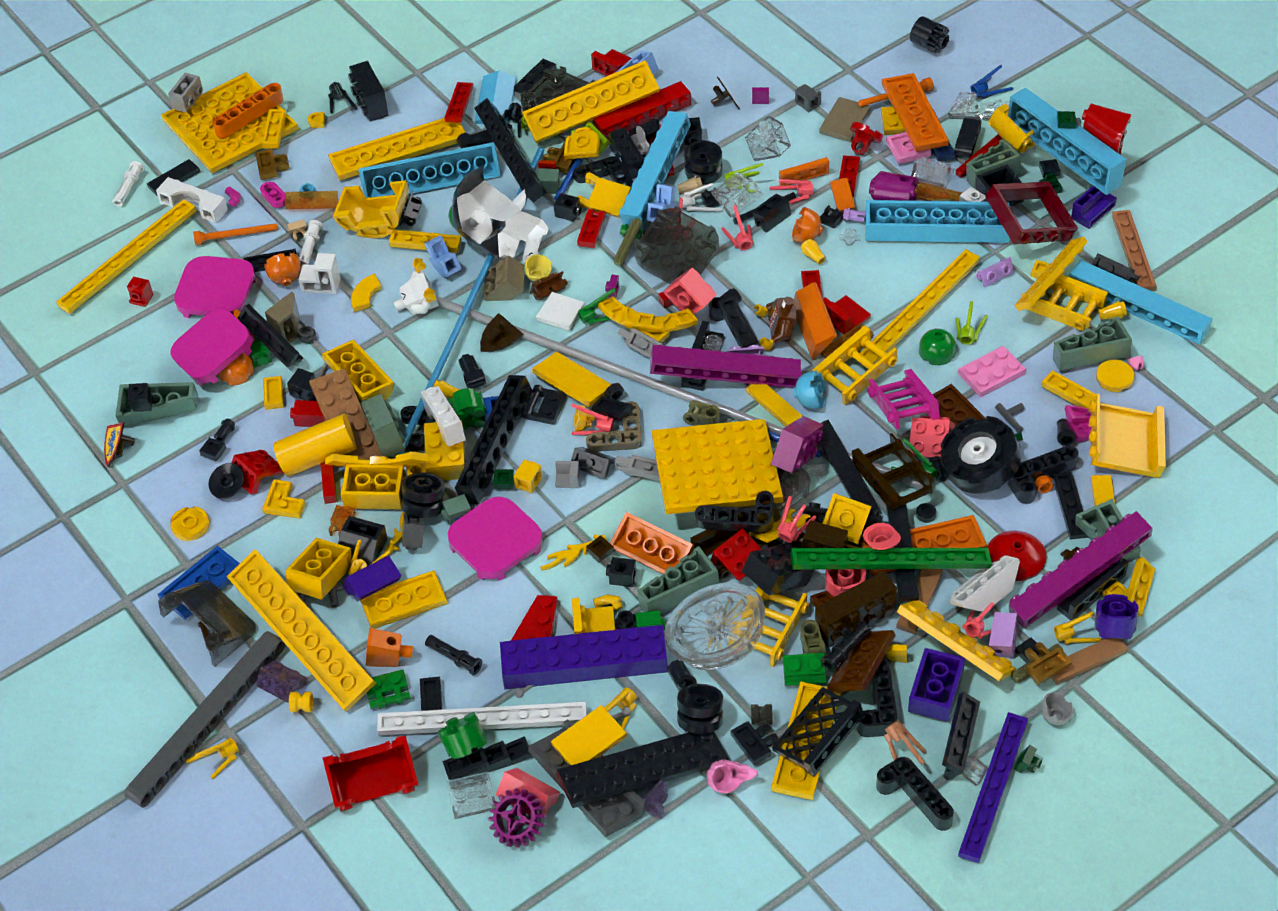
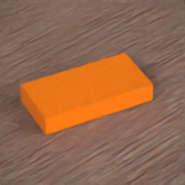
M843 178L830 181L836 208L844 213V209L848 208L855 210L848 179Z

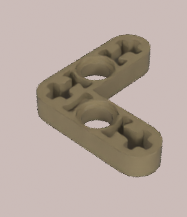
M633 401L626 402L631 405L633 416H629L628 412L624 417L623 431L591 433L586 437L587 448L597 452L637 449L641 445L638 404ZM635 423L636 426L630 428L627 426V424ZM613 438L619 440L617 443L614 444L609 442V440Z

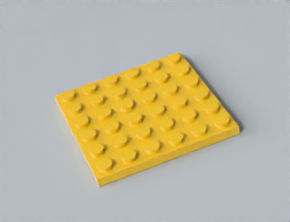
M245 72L203 93L187 113L171 109L161 114V118L212 174L262 148L261 143L268 112L226 138H218L216 136L213 119L262 89ZM278 105V106H276V107L273 108V109H282V108L280 107V105ZM288 114L286 115L281 138L299 129L298 124Z
M765 419L651 430L665 514L695 512L701 505L726 507L754 506L756 496L761 491H769L772 493L775 503H783V494L777 468L771 464L773 451ZM764 501L761 504H769L770 501Z

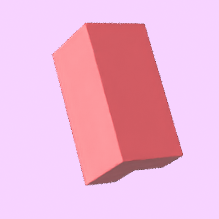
M514 768L504 772L495 796L498 797V795L502 794L506 797V791L510 790L513 793L515 788L519 789L520 792L523 789L528 790V794L531 792L535 794L534 799L539 798L541 800L538 806H544L545 810L540 814L547 815L549 807L556 804L560 791L519 768ZM526 803V813L531 815V810Z

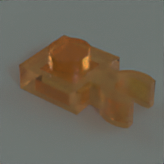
M336 505L330 519V536H333L335 531H339L340 537L341 529L347 518L355 516V508Z

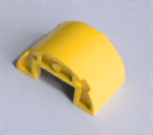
M1003 104L994 111L988 124L1018 153L1021 152L1023 154L1028 148L1031 149L1035 145L1030 138L1035 132L1031 130L1026 134L1008 117L1010 108Z
M407 181L390 182L395 195L370 198L365 197L360 186L344 187L333 214L334 220L345 230L348 231L350 229L357 232L356 235L360 237L382 238L390 235L399 223L409 194Z

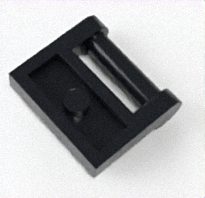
M534 385L532 389L533 394L527 408L522 412V417L527 420L555 425L566 394L543 388L541 385ZM539 396L544 397L538 412H534Z

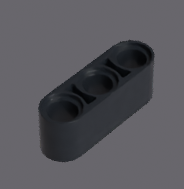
M964 117L955 144V156L970 158L973 155L982 120Z

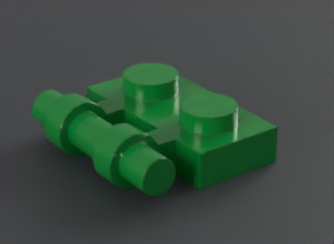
M404 669L372 677L376 684L367 692L368 700H372L369 701L370 709L378 707L382 709L385 708V705L401 704L403 701L411 699L410 693L407 691L409 689Z

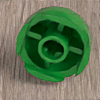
M937 328L931 329L920 339L919 355L922 360L926 359L929 361V364L944 365L949 363L951 358L955 357L956 342L948 331Z

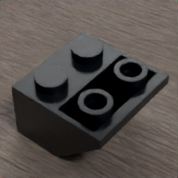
M349 516L341 529L338 544L351 548L352 559L357 542L361 540L357 560L362 559L369 566L379 557L388 540L385 525Z

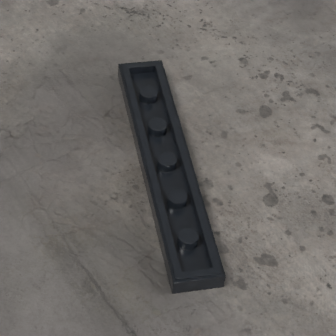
M829 419L821 422L824 434L818 443L849 498L872 506L870 510L879 511L877 503Z
M886 504L888 524L901 537L900 542L894 548H912L907 505L905 504L891 510ZM894 569L898 602L919 600L916 570Z

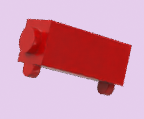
M295 400L294 407L290 409V418L293 419L294 426L312 427L325 421L317 401Z

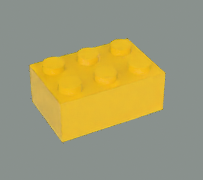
M424 423L425 454L429 455L428 462H426V472L439 476L443 481L459 479L466 465L465 441L447 446L441 436L437 423Z
M346 464L341 490L344 508L401 509L402 480L406 477L404 466L399 464Z
M316 537L286 569V583L295 592L322 600L350 568L351 548Z

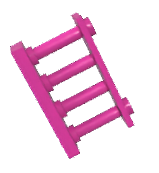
M912 369L904 370L905 378L903 380L878 386L873 379H869V387H867L869 397L873 398L887 417L888 422L892 423L895 429H900L899 419L924 412L932 420L940 418L937 399ZM904 387H905V390H901V391H897V392H893V393H889V394H884L885 392H889V391H893V390H897V389H900V388H904ZM912 396V398H909V399H905V400H901V401H897V402H893V403L890 402V401H892V400H896V399H900V398ZM916 404L919 405V406H917V407H913V408H909V409H905V410H901V411H897V410H896V409H900V408H904V407H908V406H912V405H916Z

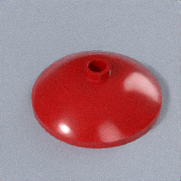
M1017 530L1002 532L993 537L987 546L992 563L999 561L1005 555L1019 559L1020 563L1015 581H1024L1037 576L1043 570L1046 563L1045 547L1039 539L1027 532Z

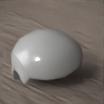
M1051 692L1044 697L1041 713L1048 722L1054 725H1064L1070 722L1074 714L1072 702H1067L1063 693Z

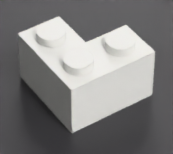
M318 253L315 265L303 264L299 277L301 292L337 293L341 278L336 254Z

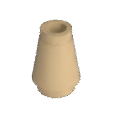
M695 176L678 184L679 195L702 187L701 178H696Z

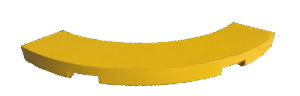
M614 296L598 303V308L611 320L639 331L672 332L698 324V319L689 308L676 313L666 314V316H654V314L642 312L635 313L621 304Z
M411 451L396 455L395 459H389L386 456H370V460L358 456L332 454L325 458V464L343 467L346 464H399L406 467L428 462L429 455Z

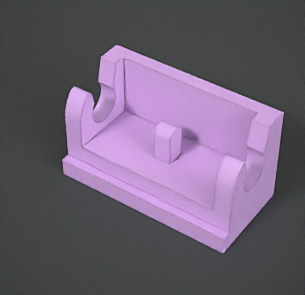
M994 612L989 647L999 657L1014 659L1019 629L1017 613Z

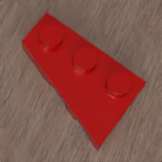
M537 595L511 641L551 637L557 609V596Z

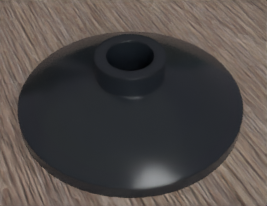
M225 463L217 467L209 478L208 486L211 494L218 499H228L236 495L244 482L243 471L234 463Z

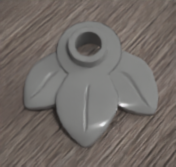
M636 126L637 134L632 135L631 139L641 156L645 157L650 151V144L646 141L644 130L640 126Z

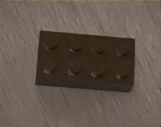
M883 571L815 607V621L819 625L821 637L828 648L834 644H840L861 622L873 626L878 620L889 617L895 612L897 587Z

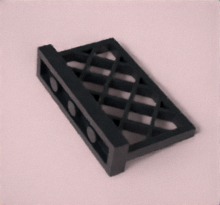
M822 687L772 746V750L805 768L808 774L815 776L864 717L865 714L861 703L856 700L851 702ZM824 695L831 698V702L819 704ZM847 706L844 712L836 713L835 707ZM833 709V714L821 716V710ZM818 711L819 717L807 720L809 713ZM835 721L832 727L823 728V722ZM820 723L819 730L809 732L808 725ZM805 726L806 733L794 735V731L797 728ZM822 735V739L819 742L811 744L810 737ZM807 738L808 745L796 747V740ZM784 743H793V748L784 750L781 748ZM809 750V754L804 760L798 758L797 753Z

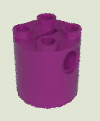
M880 171L870 182L869 194L873 200L916 201L917 193H915V188L918 187L919 178Z

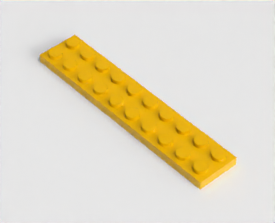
M254 549L226 576L344 711L347 712L376 684L372 677L258 550Z

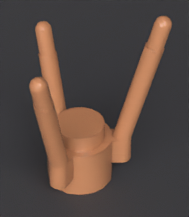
M897 720L885 728L887 734L884 737L888 742L893 760L897 759L892 740L894 739L895 742H898L902 739L920 764H924L923 759L907 737L922 753H926V750L910 734L903 723L901 724Z

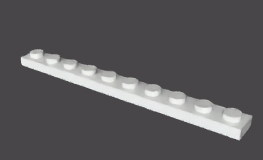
M586 702L378 713L377 732L378 736L434 733L447 726V720L454 717L461 719L472 712H475L483 730L563 725L567 719L574 725L587 715Z

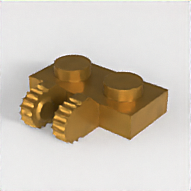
M565 142L561 149L549 147L547 154L543 157V161H556V169H559V172L568 174L575 159L565 160Z
M272 149L255 152L260 180L277 177V171L283 172L289 168L286 154L273 155Z
M1041 642L1036 643L1035 648L1041 658L1031 648L1025 650V655L1031 662V664L1026 666L1025 670L1037 685L1042 684L1072 664V661L1060 647L1050 652Z

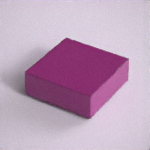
M752 87V104H769V87Z

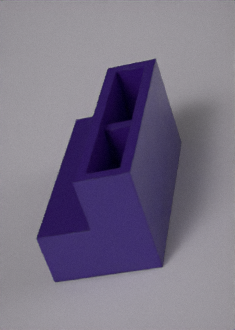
M1092 186L1073 203L1071 217L1074 221L1089 229L1116 206L1117 197L1110 193L1106 195L1095 186Z
M388 555L347 576L342 586L348 596L353 595L358 602L399 581L402 575Z

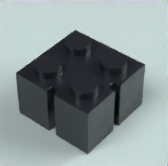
M1005 165L977 175L976 190L986 196L993 184L1022 182L1018 177H1015L1016 174L1012 169ZM1013 200L1006 202H1009V206L1011 207L1016 204L1024 202V200Z

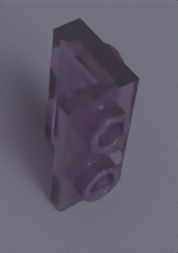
M274 660L259 669L256 685L289 703L290 692L304 686L307 677Z

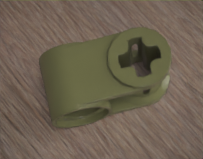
M695 400L689 403L688 412L683 415V420L691 426L721 423L720 410L716 405L701 403Z
M805 620L800 628L803 654L824 653V656H826L825 644L821 637L818 623L814 620Z

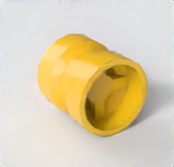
M290 692V712H298L299 710L312 712L313 693L304 692L302 695L298 692Z

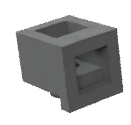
M804 84L795 90V103L809 113L821 105V92H816L813 88Z

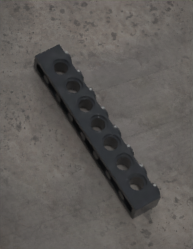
M486 98L474 109L521 190L525 189L526 196L534 203L545 195L547 191L498 108Z
M508 376L454 487L458 496L464 494L469 504H480L533 392L526 376Z

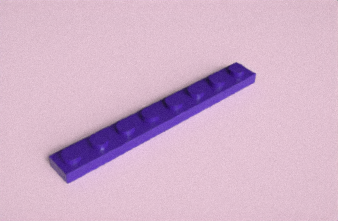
M1010 712L1007 713L958 857L980 863L1028 723V718Z

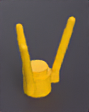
M358 540L353 558L350 561L349 575L367 567L364 560H357L361 540ZM390 550L383 553L373 563L388 556L391 553Z
M1091 611L1067 623L1054 626L1057 640L1059 642L1064 640L1065 645L1101 641V638H1071V636L1075 635L1073 625L1092 617L1094 613Z
M626 687L604 708L609 712L617 705L621 709L630 708L632 713L633 709L637 706L634 703L637 696L633 690ZM630 716L624 717V720L621 725L623 729L625 728Z
M230 737L218 745L196 753L195 756L187 759L186 763L218 751L221 758L226 757L227 760L210 776L211 779H214L230 762L237 759L235 754L239 752L235 741Z

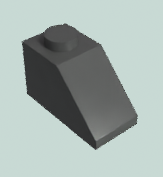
M403 513L402 546L409 550L422 548L423 518L412 517Z

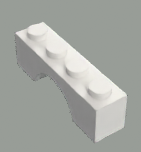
M169 177L156 190L160 203L174 207L185 199L199 206L203 219L217 223L228 211L224 197Z
M438 386L430 387L420 392L425 411L430 419L435 418L446 445L451 446L465 441L462 423Z

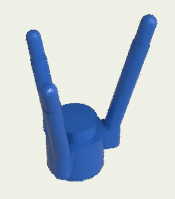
M999 65L970 86L971 92L975 97L981 95L984 98L989 95L1013 90V87L987 92L988 85L986 82L992 78L991 76L1002 68V65Z

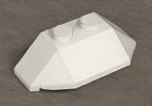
M1005 555L999 561L993 562L990 569H981L952 593L949 600L950 604L981 612L991 602L995 605L1013 590L1020 563L1019 559Z

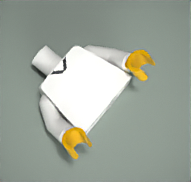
M415 258L412 263L415 269L411 278L399 289L402 298L394 302L397 311L407 308L412 315L425 314L429 309L439 306L431 282L424 272L421 271L425 270L426 264L423 263L422 259Z

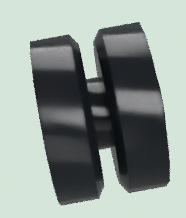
M708 140L696 141L687 146L684 153L685 174L687 178L700 177L702 184L718 180L722 175V150L720 146Z
M414 473L406 476L402 480L401 509L404 513L417 518H430L440 514L441 510H443L442 502L444 501L445 487L442 478L431 473Z
M693 684L682 688L678 692L677 723L680 728L693 734H707L718 730L722 726L723 694L721 690L708 684Z

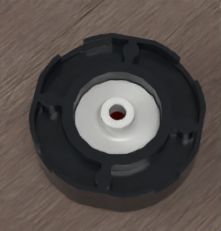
M986 416L987 419L975 420L974 417L966 419L944 437L941 443L940 462L948 479L960 490L974 494L991 492L999 489L1016 474L1021 463V448L1013 430L999 418Z

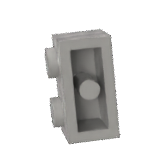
M189 73L183 74L168 93L172 109L187 113L194 105V102L203 93L200 76Z

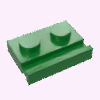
M824 653L782 656L785 686L800 685V682L810 684L827 683L826 670L821 664Z

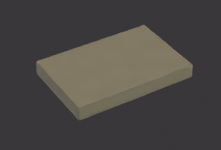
M839 97L821 125L819 133L851 142L856 135L850 130L852 123H863L870 111V105L860 107L856 101Z

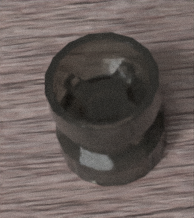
M751 704V725H758L759 723L772 725V704H765L764 706Z

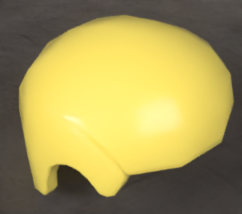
M540 254L531 255L525 263V275L533 282L537 280L543 281L551 274L552 263L546 256Z

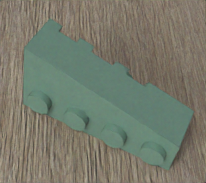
M1117 316L1112 318V321L1109 323L1102 322L1098 324L1097 328L1092 330L1087 328L1083 330L1082 334H1073L1054 342L1053 361L1059 371L1129 357L1131 354L1132 338Z
M194 382L148 384L153 394L152 411L133 412L127 400L129 384H120L115 416L118 423L124 422V427L195 411L197 410L198 392Z
M379 394L360 402L382 456L389 457L404 451L403 442L406 441L388 399L384 400L382 395Z
M699 546L693 550L694 553L690 556L686 555L681 558L679 564L667 568L665 574L661 577L656 576L637 590L639 606L643 612L660 610V614L720 587L718 570Z

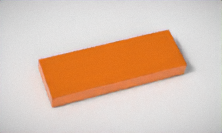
M825 157L779 171V179L804 181L829 174V159ZM779 182L780 186L791 185L788 183Z

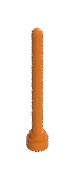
M930 77L922 79L919 83L925 92L934 89V84ZM884 93L859 100L858 105L863 107L889 98Z
M274 223L211 233L193 231L195 245H202L206 240L275 231L278 229V225Z

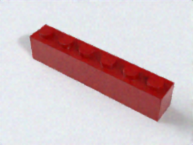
M679 81L660 89L657 93L594 118L593 125L609 140V132L624 127L628 132L652 119L666 116L668 111L676 112L690 106L691 92Z

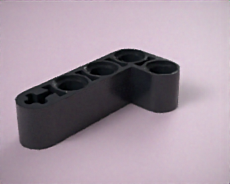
M1065 446L1020 463L1016 474L1008 480V486L1020 503L1030 504L1034 501L1036 479L1040 476L1052 478L1053 474L1073 471L1077 466L1079 452L1073 446Z
M761 491L756 496L755 508L701 505L695 510V518L698 526L702 529L740 531L743 528L745 532L767 533L773 528L776 506L772 493ZM764 501H770L767 505L761 504ZM723 516L729 517L725 521L720 520ZM745 517L748 518L747 521L740 522V519ZM762 519H768L766 523H759Z
M886 657L883 658L871 679L875 709L864 710L865 715L857 724V732L862 737L884 736L887 734L885 728L897 721L890 664Z
M899 757L877 772L876 789L880 794L889 795L902 788L935 828L941 831L951 828L954 815L952 806L911 759Z

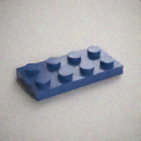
M217 545L158 593V597L186 620L231 583L226 576L240 563Z

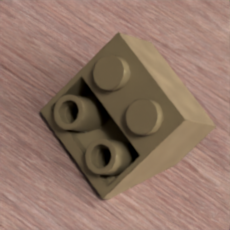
M508 255L504 259L499 260L494 267L488 269L483 289L484 300H513L522 293L525 265Z
M291 292L265 312L267 322L289 343L298 338L300 325L295 294Z

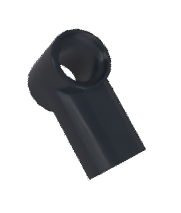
M487 130L471 135L465 132L457 137V143L461 149L493 143Z
M729 289L722 296L714 297L709 302V318L711 320L721 321L724 319L716 305L718 301L732 296L735 297L737 303L742 301V297L736 289Z
M469 354L462 355L458 361L463 372L466 387L475 388L485 385L486 379L483 370L479 369L474 356Z
M677 659L667 666V672L678 691L686 686L697 684L696 678L690 674L683 661Z

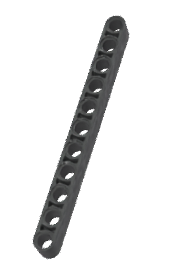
M269 631L262 634L131 781L124 793L127 799L144 808L155 798L185 764L186 760L192 756L284 651L286 644L280 637Z

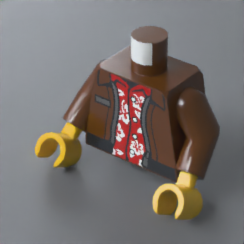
M777 298L775 301L766 304L765 307L760 304L754 306V309L758 310L754 314L760 317H765L768 312L771 339L768 340L762 337L759 340L760 347H764V350L769 351L773 343L777 344L780 341L790 342L796 323L795 301L793 298Z

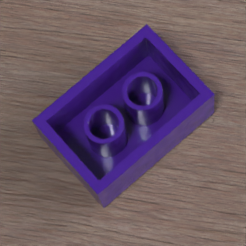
M924 648L910 693L908 712L949 722L964 673L965 658Z

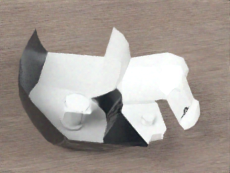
M483 165L465 176L453 194V226L471 244L494 255L498 259L500 257L505 258L508 255L514 257L519 241H525L526 247L523 263H526L527 258L531 255L539 254L538 248L541 240L547 236L548 226L542 219L521 211L526 202L525 189L513 201L484 180Z

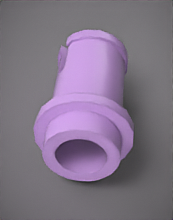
M850 208L844 209L843 219L846 222L851 220L864 223L866 211L850 210Z

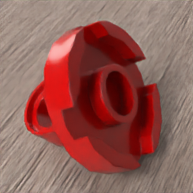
M853 122L850 130L856 135L852 141L851 148L856 154H865L871 142L881 143L883 135L879 131L875 130L874 132L869 129L870 126ZM862 142L864 144L863 148L856 150V146Z

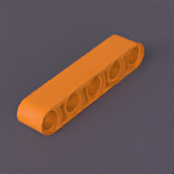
M270 83L213 119L216 136L218 138H226L267 113L269 109H273L281 104L284 100L281 85L279 83Z

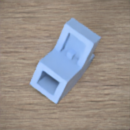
M657 184L656 202L648 203L647 221L665 223L672 220L678 203L674 202L675 186Z
M437 236L424 243L431 257L429 258L430 263L441 276L448 277L462 269L455 253L448 251L442 236Z

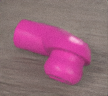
M230 186L227 187L225 194L230 197L228 204L236 207L237 203H240L241 195Z

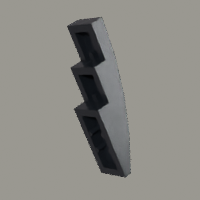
M523 736L507 744L504 741H500L489 747H482L479 750L475 747L471 749L472 753L456 759L449 758L442 762L448 779L454 780L495 771L533 756L529 753V744L526 737Z

